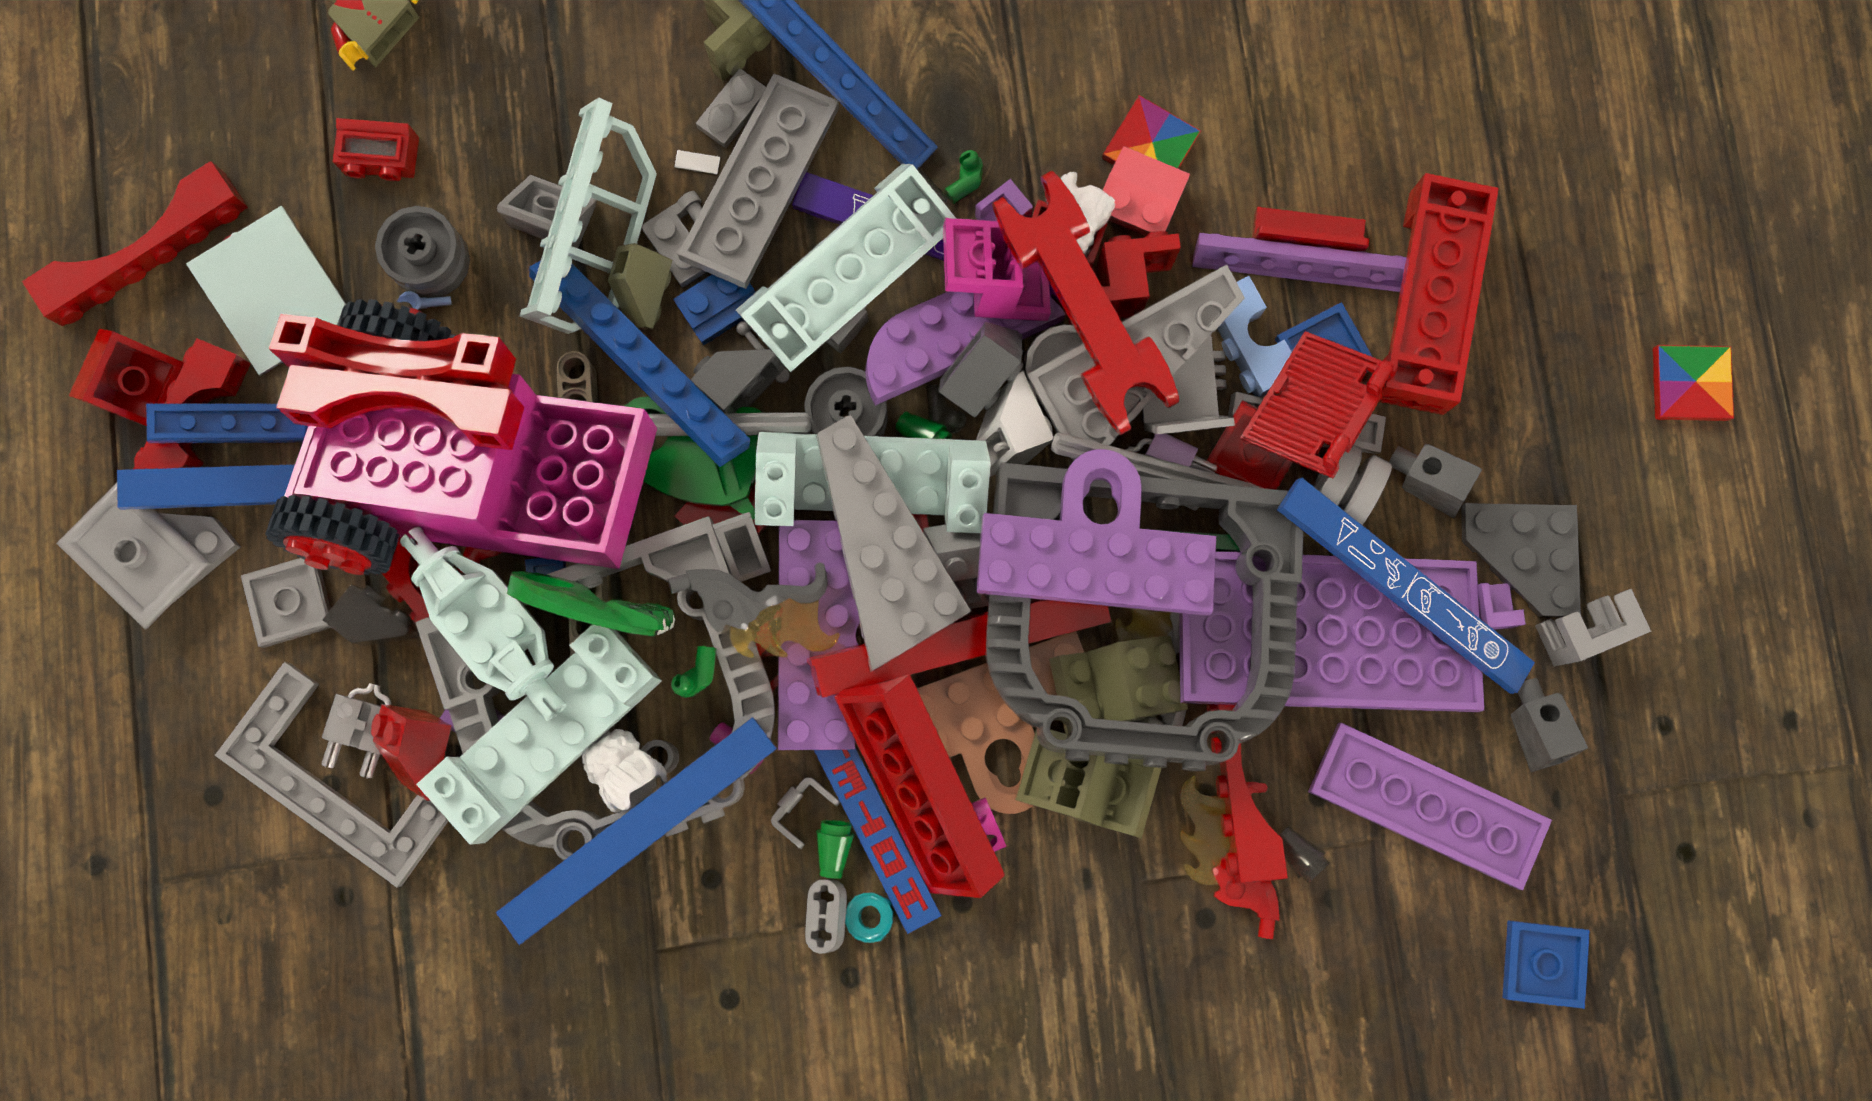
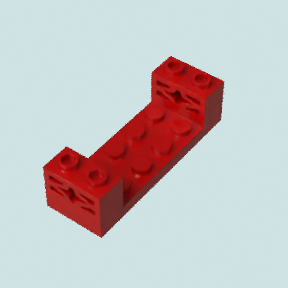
M1425 173L1409 193L1403 227L1412 230L1389 354L1383 359L1391 362L1398 369L1392 380L1387 379L1382 388L1383 395L1379 402L1444 415L1461 402L1499 188Z

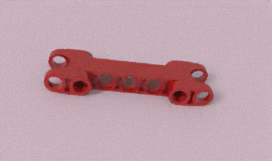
M1049 171L1040 176L1048 203L1047 210L1040 216L1033 218L1024 217L1004 197L992 203L993 211L1004 241L1019 267L1024 269L1038 261L1095 366L1081 373L1083 383L1098 410L1119 435H1122L1131 430L1124 405L1125 395L1130 388L1138 386L1151 390L1167 408H1171L1179 403L1178 391L1170 369L1152 338L1148 336L1135 344L1132 342L1076 241L1090 233L1087 219L1064 182L1055 172Z

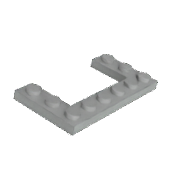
M284 662L215 756L395 887H401L448 823L447 818L431 801H426L417 795L394 828L389 830L274 747L319 686V683L294 665Z

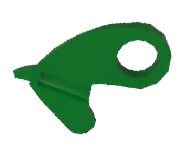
M649 396L635 398L625 405L626 407L645 409L647 414H666ZM741 407L735 413L762 412L754 407ZM747 435L750 438L749 448L721 467L689 436H668L661 448L651 452L643 482L678 500L699 505L731 506L741 514L750 512L754 520L755 508L748 497L756 481L758 435Z

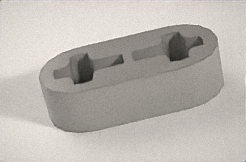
M818 880L809 889L805 938L808 947L813 952L819 954L836 951L844 940L847 894L843 884L838 880ZM828 890L829 893L834 894V901L827 903L826 900L821 899V892ZM826 930V932L831 933V940L824 943V939L818 938V932Z

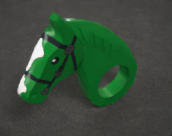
M515 571L510 576L507 589L509 596L530 606L560 616L609 629L646 636L659 635L674 627L675 616L673 609L653 603L638 604L622 600L604 602L596 597L588 587L580 583L541 573Z

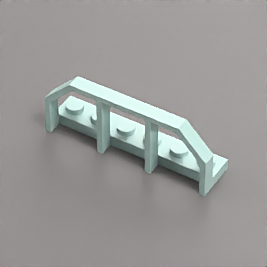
M601 98L595 99L580 109L578 116L582 117V122L567 173L560 177L558 183L563 187L548 237L541 241L540 247H543L544 251L528 306L521 309L520 317L567 334L581 328L575 322L569 323L552 317L551 314L555 313L560 305L562 292L558 291L562 277L565 278L571 268L572 259L610 273L613 265L611 261L571 246L572 242L577 241L582 230L583 223L579 220L582 207H586L590 198H593L632 214L624 245L637 244L657 175L634 126L610 116L613 103ZM610 130L623 136L643 177L636 203L589 184L592 173L598 170L602 161L603 152L599 151L602 138H606ZM611 289L608 299L619 308V304Z

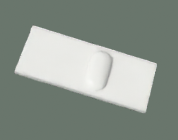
M677 150L675 168L717 175L720 157Z

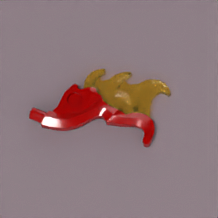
M1193 776L1183 784L1180 792V802L1183 810L1191 817L1195 825V832L1192 836H1189L1181 830L1179 834L1182 843L1196 856L1200 865L1194 869L1189 864L1183 865L1185 871L1192 880L1199 884H1218L1219 890L1214 891L1213 895L1217 900L1229 906L1249 908L1256 912L1257 917H1260L1258 937L1273 940L1276 920L1279 921V906L1275 888L1271 881L1235 884L1234 876H1228L1225 855L1231 852L1229 837H1223L1221 829V814H1226L1224 798L1219 799L1218 796L1200 794L1195 789L1196 777ZM1246 782L1250 795L1252 793L1266 792L1268 789L1265 783Z

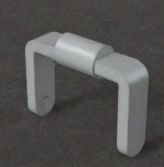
M805 778L797 788L792 786L777 803L780 808L771 819L772 825L800 849L805 844L785 828L779 820L786 812L790 813L803 797L802 793L811 784L835 806H838L840 803L837 798L813 778Z

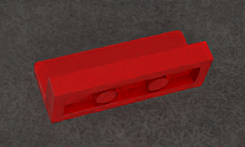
M1257 207L1255 210L1252 238L1281 243L1290 242L1298 245L1329 247L1331 249L1365 252L1369 247V238H1364L1365 219Z

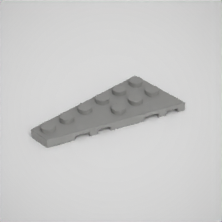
M1225 265L1123 321L1122 324L1134 344L1148 336L1152 338L1164 357L1173 377L1176 371L1197 351L1199 346L1221 325L1245 297L1228 265ZM1084 344L1026 375L1057 433L1060 432L1105 445H1110L1118 436V433L1096 407L1081 378L1082 372L1095 366ZM1137 386L1127 391L1124 405L1129 423L1155 396L1151 390Z
M850 414L818 432L816 438L826 481H828L835 520H837L840 542L853 599H855L859 615L862 638H864L868 654V664L870 672L969 614L971 610Z

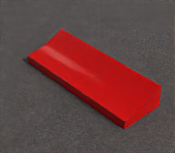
M911 675L874 685L842 690L834 698L929 892L933 894L982 898L1005 876V873Z

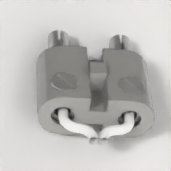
M369 683V686L365 689H353L348 696L335 695L321 737L329 740L321 763L324 767H327V765L328 768L335 767L342 744L367 751L360 776L365 777L371 760L366 778L373 777L381 753L373 743L371 725L374 716L379 714L381 706L355 699L354 696L356 694H368L374 689L377 698L383 700L385 705H391L390 699L381 694L380 686Z

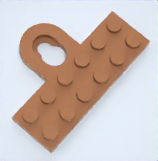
M1076 631L1029 647L1031 667L1048 695H1057L1049 659L1060 655L1084 652ZM987 663L917 688L949 758L961 753L979 799L986 797L992 810L1005 814L1020 813L1033 807V805L1015 800L1035 736L1033 726L1020 719L1000 697L991 679ZM996 740H1009L1016 744L1020 750L1021 763L1019 770L1021 777L1018 784L1013 787H1006L1001 784L998 776L990 772L985 764L984 756L986 749Z

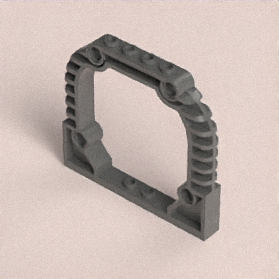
M1001 462L996 471L993 514L1056 520L1060 516L1062 482L1068 469ZM1139 476L1141 480V502L1156 503V507L1160 509H1177L1179 505L1219 509L1218 524L1231 536L1241 551V555L1237 558L1235 565L1236 573L1241 581L1252 586L1253 592L1251 666L1245 693L1233 710L1208 711L1190 721L1186 727L1093 719L1087 708L1076 699L1066 696L1048 695L1031 667L1028 645L1031 598L989 594L986 633L987 665L993 684L1007 706L1024 722L1037 728V738L1044 748L1053 752L1065 753V759L1089 761V755L1105 756L1104 762L1109 764H1128L1129 758L1143 760V766L1166 768L1167 762L1182 763L1183 770L1206 771V765H1216L1230 759L1237 752L1240 743L1252 739L1268 728L1281 713L1290 696L1295 676L1297 585L1302 582L1303 530L1277 511L1288 491ZM1095 480L1090 484L1089 493L1086 496L1114 499L1111 486L1105 480ZM1253 556L1263 559L1266 564L1265 572L1259 571L1254 567L1252 562ZM1058 720L1066 725L1068 735L1065 740L1053 737L1050 732L1052 721ZM1209 734L1216 735L1220 739L1222 748L1219 754L1213 753L1208 748L1207 738Z

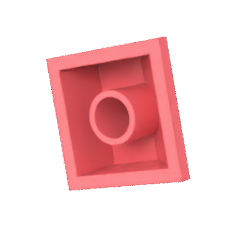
M1123 146L1103 188L1104 192L1115 199L1114 203L1116 204L1108 221L1144 236L1155 231H1166L1190 174Z

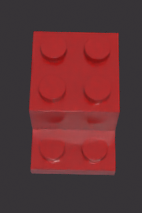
M1155 231L1147 234L1146 238L1131 239L1129 235H1120L1110 238L1109 242H1104L1097 264L1099 281L1120 319L1131 318L1144 310L1150 296L1146 273L1169 271L1172 269L1181 249L1179 234L1168 235L1167 231ZM1068 317L1069 325H1073Z

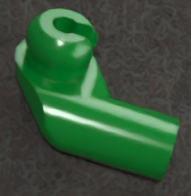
M697 646L695 666L682 675L677 674L672 679L671 688L675 694L684 698L693 697L712 683L717 648Z

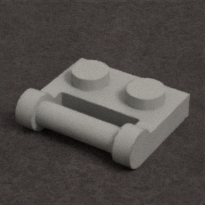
M695 191L684 194L677 203L656 215L641 227L656 251L673 260L670 271L682 288L706 273V271L680 261L678 256L689 234L680 218L689 213L695 222L702 209L700 205L701 199Z

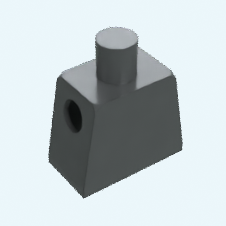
M1429 444L1424 445L1419 455L1398 446L1389 461L1392 464V468L1407 475L1402 486L1405 491L1453 519L1482 471L1478 466Z
M1537 678L1524 681L1518 691L1523 705L1511 713V718L1531 773L1567 762L1588 749L1563 696L1560 693L1545 697Z

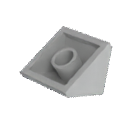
M529 175L498 204L497 212L511 228L544 239L548 237L562 186ZM590 198L587 206L582 207L579 220L583 223L582 230L577 241L572 242V247H579L596 207V199Z

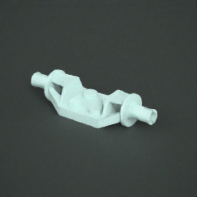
M421 527L408 531L417 541L418 545L412 538L409 539L406 534L401 538L400 544L408 550L420 565L413 573L411 580L417 587H420L431 622L477 678L505 691L509 700H516L527 695L546 721L557 716V713L548 702L555 710L558 709L559 712H562L567 704L565 701H562L545 680L554 668L553 663L548 658L545 631L519 600L507 594L508 586L493 570L461 556L460 551L455 546L446 547L439 551L424 534ZM453 566L458 567L466 575H461ZM527 649L535 662L534 666L524 652Z

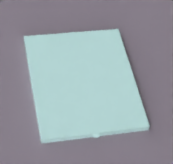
M282 206L239 232L232 233L229 238L186 263L260 376L283 363L269 350L280 314L316 317L337 325L344 305H347Z

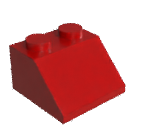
M99 329L69 396L147 427L146 404H165L167 390L170 384L177 379L183 362L114 331Z
M381 704L380 712L374 716L371 725L373 743L399 782L426 801H430L416 784L444 760L452 725L425 710Z

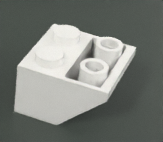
M1023 371L1019 372L1012 382H1008L999 391L998 399L986 411L976 438L978 441H986L990 457V477L996 475L1001 462L1013 464L1028 463L1049 445L1054 438L1051 423L1043 415L1037 402V395Z

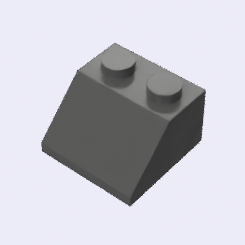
M770 349L716 352L712 357H704L696 365L693 371L695 375L691 378V381L725 413H735L741 407H750L773 383L776 377L781 374L785 367Z

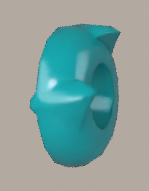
M874 892L855 896L846 908L845 924L849 933L855 939L864 943L882 941L890 932L893 924L891 901ZM867 906L877 908L880 913L881 919L875 928L866 927L861 920V913Z

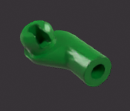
M967 150L961 154L959 158L961 164L959 179L944 189L946 196L952 204L957 203L981 185L983 162L977 152L973 150Z

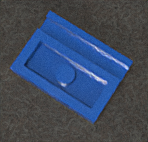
M712 274L673 300L704 346L744 320L736 309L755 293V290L750 282L745 289Z

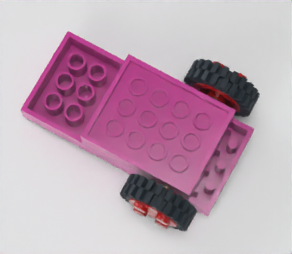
M363 299L356 300L355 303L352 301L348 302L347 305H344L337 323L338 326L358 332L399 340L435 341L456 336L451 334V330L448 327H440L441 322L436 319L426 320V314L417 309L401 306V309H397L391 302L384 301V304L381 305L377 300L369 299L368 303ZM512 374L508 387L525 407L513 450L475 446L451 422L432 413L415 409L389 408L371 411L347 419L331 429L308 426L285 496L277 499L265 536L275 546L284 548L283 550L288 553L297 554V557L304 559V563L308 566L327 570L330 565V568L337 570L340 568L345 572L355 575L369 574L370 572L376 575L389 571L399 537H403L406 534L409 538L414 539L408 531L416 527H421L431 542L619 569L657 427L645 409L536 395L519 374Z

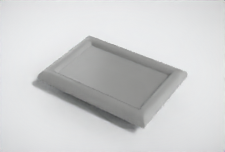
M117 483L56 543L145 630L211 564L154 509L120 510L117 507Z

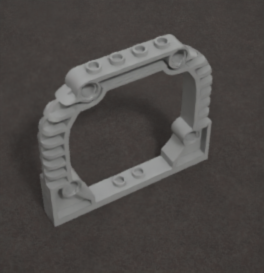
M708 516L625 546L619 569L577 563L547 575L571 580L590 589L602 584L603 577L641 563L644 564L646 572L668 582L669 578L686 574V570L715 569L731 574L715 534L714 522ZM690 588L678 592L677 600L681 610L693 619L704 620L713 646L717 648L716 654L732 698L735 719L732 733L754 717L771 739L775 718L774 698L749 624L746 630L735 629L725 625L724 630L717 632L707 620L704 607L692 609L690 606V596L695 591H691ZM430 617L415 623L444 710H449L462 753L464 754L499 722L492 697L497 695L501 689L487 683L481 689L475 688L473 684L474 673L431 622ZM756 766L733 782L734 788L730 796L721 798L716 795L666 833V837L689 829L686 822L701 817L703 823L725 816L723 808L731 806L740 800L745 789L744 778ZM531 801L501 829L510 836L527 844L554 848L556 854L565 860L575 853L568 845V837L574 830L581 832L586 844L634 807L601 818L594 812L582 809L551 815Z

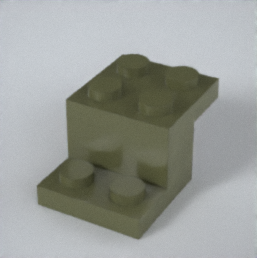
M703 0L709 20L718 28L704 41V45L713 73L724 81L728 76H734L739 68L743 69L746 60L755 51L759 52L766 48L772 39V34L738 0Z
M1171 635L1116 642L1088 652L1060 655L1049 659L1057 695L1076 699L1087 708L1093 719L1133 722L1188 709L1187 703H1180V673ZM1064 724L1065 733L1068 734V729Z
M1036 729L1015 800L1142 839L1162 768L1143 766V760L1129 758L1128 764H1109L1104 762L1105 756L1089 755V761L1065 759V753L1053 752L1044 748L1037 738ZM1050 730L1056 739L1065 740L1068 734Z

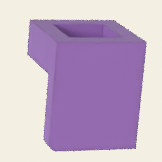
M1009 179L976 205L975 218L977 220L997 221L992 203L1002 197L1024 217H1032L1033 206L1013 181Z
M1481 583L1477 585L1479 618L1494 630L1526 625L1524 610H1513L1510 586L1507 583L1495 585Z

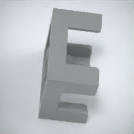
M1632 589L1614 595V601L1624 620L1623 623L1611 598L1604 596L1587 604V609L1595 627L1587 629L1579 612L1558 618L1555 622L1553 619H1549L1535 625L1553 666L1585 660L1651 632Z

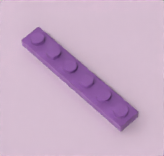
M1199 233L1193 254L1192 267L1218 270L1228 265L1231 272L1400 292L1406 257L1298 245L1290 242L1281 243L1255 238Z

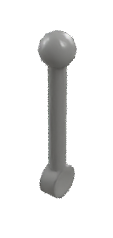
M745 321L739 322L736 331L740 335H744L756 350L764 349L751 333V327ZM784 369L776 377V381L781 384L786 383L789 380V372Z

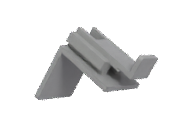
M1210 334L1197 351L1173 375L1179 395V403L1171 408H1167L1155 395L1142 409L1144 431L1165 434L1235 426L1233 417L1219 415L1212 337Z

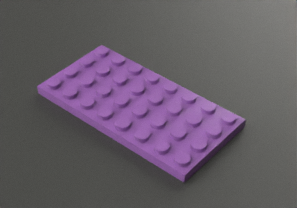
M1216 551L1213 613L1211 615L1179 613L1180 703L1236 705L1245 693L1251 666L1253 592L1252 586L1241 581L1236 573L1235 565L1241 552ZM1303 555L1302 582L1297 585L1295 676L1291 693L1285 706L1480 712L1484 710L1482 671L1336 556ZM1253 556L1252 562L1254 567L1259 571L1265 572L1266 564L1263 559ZM1405 559L1479 617L1476 561Z

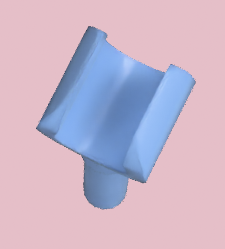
M406 291L400 295L397 302H408L414 309L419 310L427 307L451 305V297L420 298L415 292Z

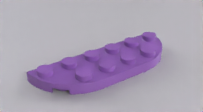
M946 292L895 315L877 332L869 349L865 371L870 396L876 406L942 376L985 322L1017 330L1023 335L1022 339H1025L1062 322L1066 313L1050 297L1051 315L1048 321L975 317L974 293Z

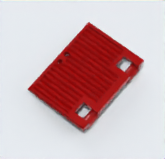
M1305 331L1241 435L1240 440L1333 479L1339 470L1341 457L1344 452L1349 453L1381 399L1383 395L1382 388L1387 379L1392 380L1398 367L1392 365L1387 360L1381 361ZM1366 371L1372 372L1373 374L1366 385L1360 383ZM1324 443L1330 445L1323 458L1317 456Z

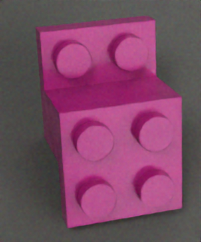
M945 218L943 224L945 291L974 293L975 317L1034 321L1049 320L1051 315L1049 281L1038 261L1021 269L1006 245L997 221Z

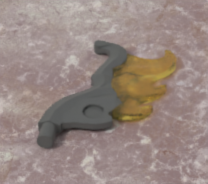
M820 562L814 566L815 579L810 585H766L761 592L752 591L731 574L715 569L686 570V574L668 579L672 594L690 588L691 591L698 593L702 599L706 618L717 632L724 630L725 625L730 626L729 637L731 644L742 656L754 657V653L748 648L751 641L760 644L767 652L775 656L787 657L788 654L781 648L785 641L798 643L807 650L817 652L832 648L840 636L839 633L830 636L826 635L818 623L819 599L824 595L828 586L825 565Z

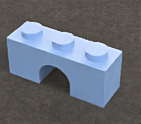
M1247 276L1237 281L1245 297L1244 300L1217 329L1224 340L1222 341V348L1230 361L1235 360L1241 371L1239 378L1244 389L1248 393L1252 392L1254 396L1264 397L1292 352L1285 340L1272 346H1260L1250 338L1247 330L1248 323L1260 318L1267 307L1250 276Z

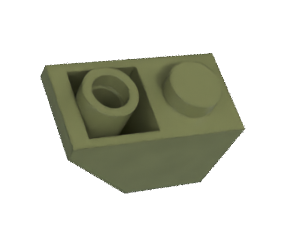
M632 243L617 247L608 282L622 313L639 330L653 329L660 318V303L663 292L671 280L670 268L673 260L641 245Z

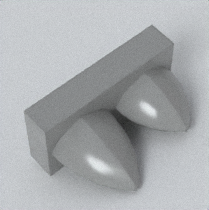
M739 68L696 122L697 128L726 149L750 119L766 87Z

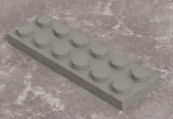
M773 74L678 253L679 260L746 289L839 110V101Z

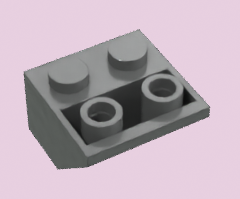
M985 322L941 377L939 393L973 417H976L983 408L989 410L1000 395L998 389L1006 380L1012 382L1023 367L1021 363L1024 352L1022 350L1023 335L1017 330Z

